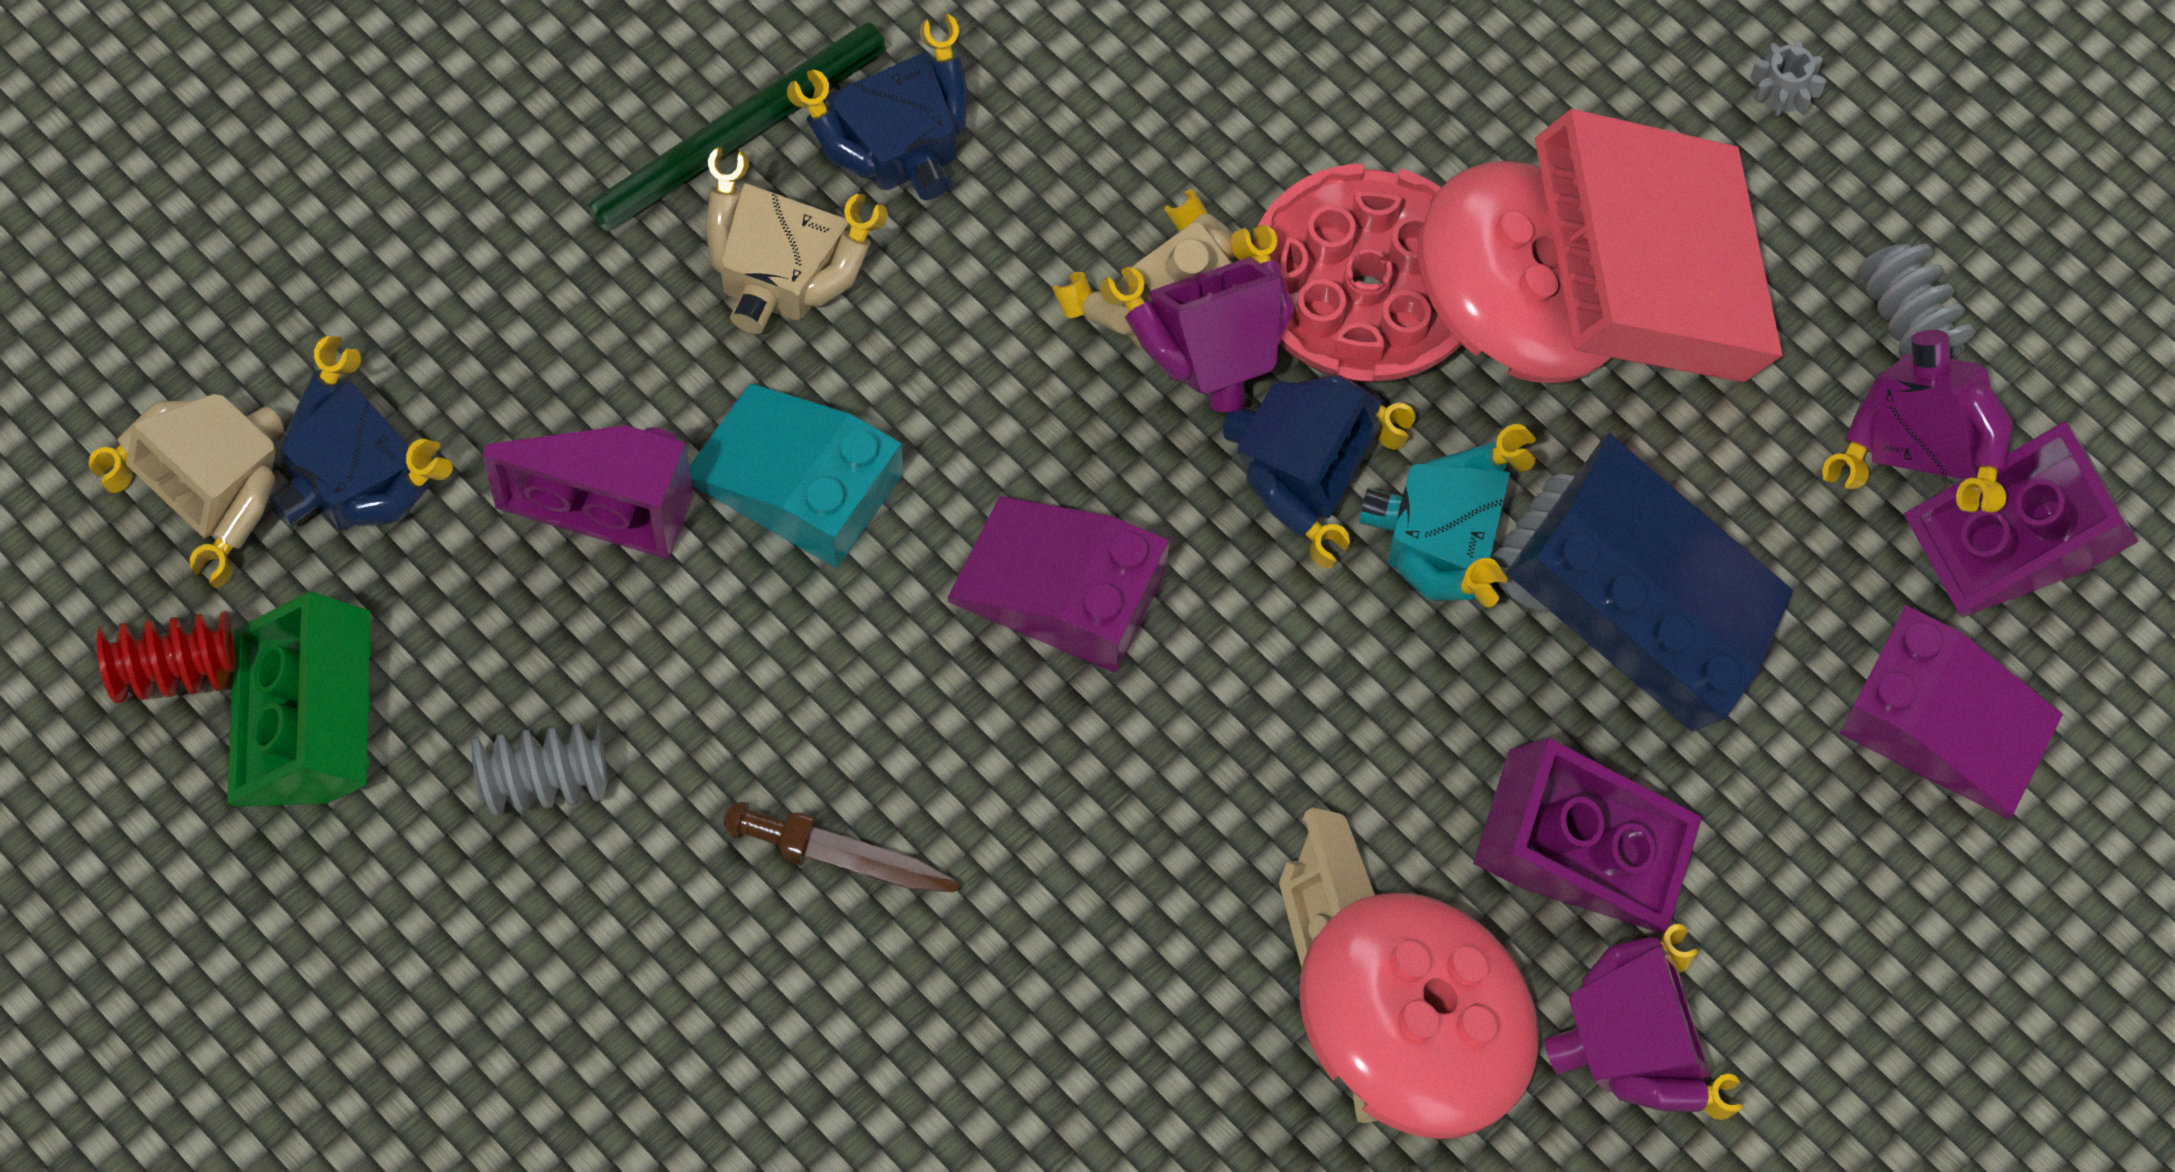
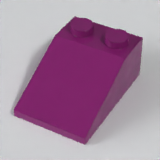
M2066 421L2007 454L2004 472L1996 476V482L2001 484L2006 492L2005 505L1995 513L1982 511L1983 491L1979 498L1980 505L1975 512L1961 510L1956 502V493L1960 484L1965 481L1963 479L1904 513L1905 518L1962 618L2084 573L2139 542L2083 444Z
M624 425L486 444L482 454L496 509L668 560L694 497L686 443L679 441L675 435L660 428L649 427L644 431Z
M999 496L948 595V602L1117 673L1167 571L1169 540L1113 516Z
M1905 605L1855 701L1840 735L2010 820L2063 714L1966 635Z
M1550 738L1509 749L1473 864L1524 890L1648 930L1665 933L1670 926L1702 817Z

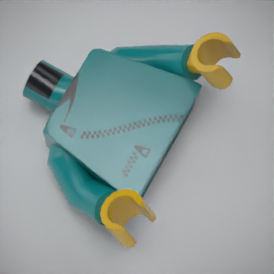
M1512 424L1500 432L1496 442L1493 441L1465 451L1426 461L1424 464L1412 465L1409 469L1403 496L1367 488L1359 524L1394 532L1388 563L1398 569L1399 574L1426 600L1456 601L1473 599L1478 600L1484 607H1493L1497 604L1499 596L1489 584L1493 582L1505 583L1508 579L1498 563L1490 558L1510 472L1503 470L1506 468L1507 463L1518 471L1532 469L1536 458L1527 449L1519 448L1525 444L1534 443L1536 437L1525 426Z

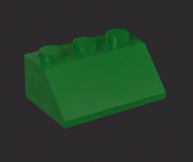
M308 591L234 630L235 670L232 672L227 804L236 807L328 804L366 786L369 770V756L367 753L368 715L371 708L369 696V658L372 652L370 610Z

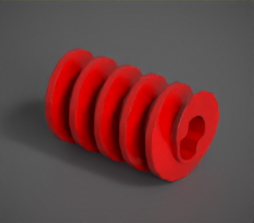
M221 611L217 630H210L203 614L195 615L192 632L186 634L177 617H170L166 636L159 635L152 620H145L141 639H134L127 623H119L116 642L108 641L101 626L97 630L96 643L99 671L103 685L114 703L125 702L130 685L139 700L150 699L154 691L155 682L164 697H173L179 689L181 679L190 694H198L203 689L206 675L215 691L226 690L229 684L231 672L235 670L234 641L228 611Z

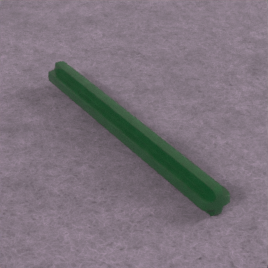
M871 22L863 23L598 195L588 204L589 212L594 222L603 231H610L707 168L708 159L715 148L722 147V158L797 109L798 106L794 105L787 95V88L790 82L796 81L803 95L811 99L815 88L807 76V71L818 70L822 72L828 80L829 87H831L883 53L885 50V40L882 34Z

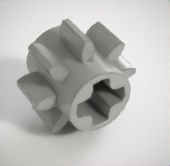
M1798 41L1795 45H1785L1780 48L1775 43L1770 44L1766 61L1756 60L1750 77L1754 81L1760 82L1754 96L1755 101L1764 100L1765 104L1773 109L1777 116H1780L1781 113L1795 110L1802 115L1806 114L1811 97L1820 98L1826 83V79L1817 75L1823 60L1822 57H1813L1807 49L1802 47L1801 42Z

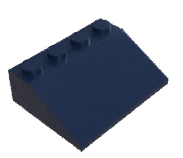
M1611 433L1606 434L1506 571L1510 578L1692 732L1727 718L1758 673L1794 591Z

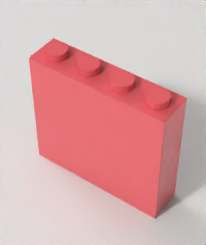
M1576 109L1568 110L1535 137L1575 351L1739 382H1746L1783 356L1738 146Z

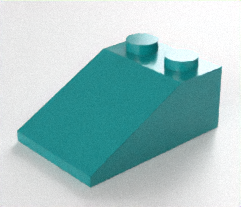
M750 383L690 464L689 469L692 486L837 569L902 478V443L850 413Z

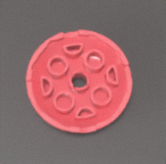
M1496 161L1470 167L1451 178L1429 202L1431 206L1428 210L1425 224L1419 229L1418 261L1423 284L1435 311L1449 331L1475 356L1484 352L1497 362L1509 367L1508 375L1531 382L1562 383L1587 376L1605 364L1611 357L1575 351L1540 167L1523 162Z
M1348 164L1321 170L1305 177L1284 191L1271 204L1257 227L1267 225L1274 229L1277 235L1276 248L1269 256L1271 261H1278L1293 303V314L1280 342L1285 350L1306 365L1328 375L1336 374L1352 381L1384 382L1406 378L1423 372L1445 360L1462 345L1435 311L1424 287L1419 269V229L1425 224L1427 213L1431 206L1429 202L1442 187L1425 177L1401 168L1399 174L1381 170L1364 169V164ZM1253 237L1252 244L1255 246V248H1257L1256 240ZM1359 276H1370L1379 281L1381 285H1378V283L1364 284L1360 281L1354 282L1353 279Z
M1390 893L1363 898L1348 905L1334 915L1313 939L1304 958L1300 975L1299 996L1303 1024L1314 1053L1332 1081L1339 1076L1366 1103L1362 1108L1363 1111L1387 1126L1408 1134L1433 1139H1451L1468 1136L1490 1127L1518 1103L1531 1081L1539 1049L1538 1018L1530 989L1522 972L1505 947L1483 925L1468 914L1440 900L1410 893Z

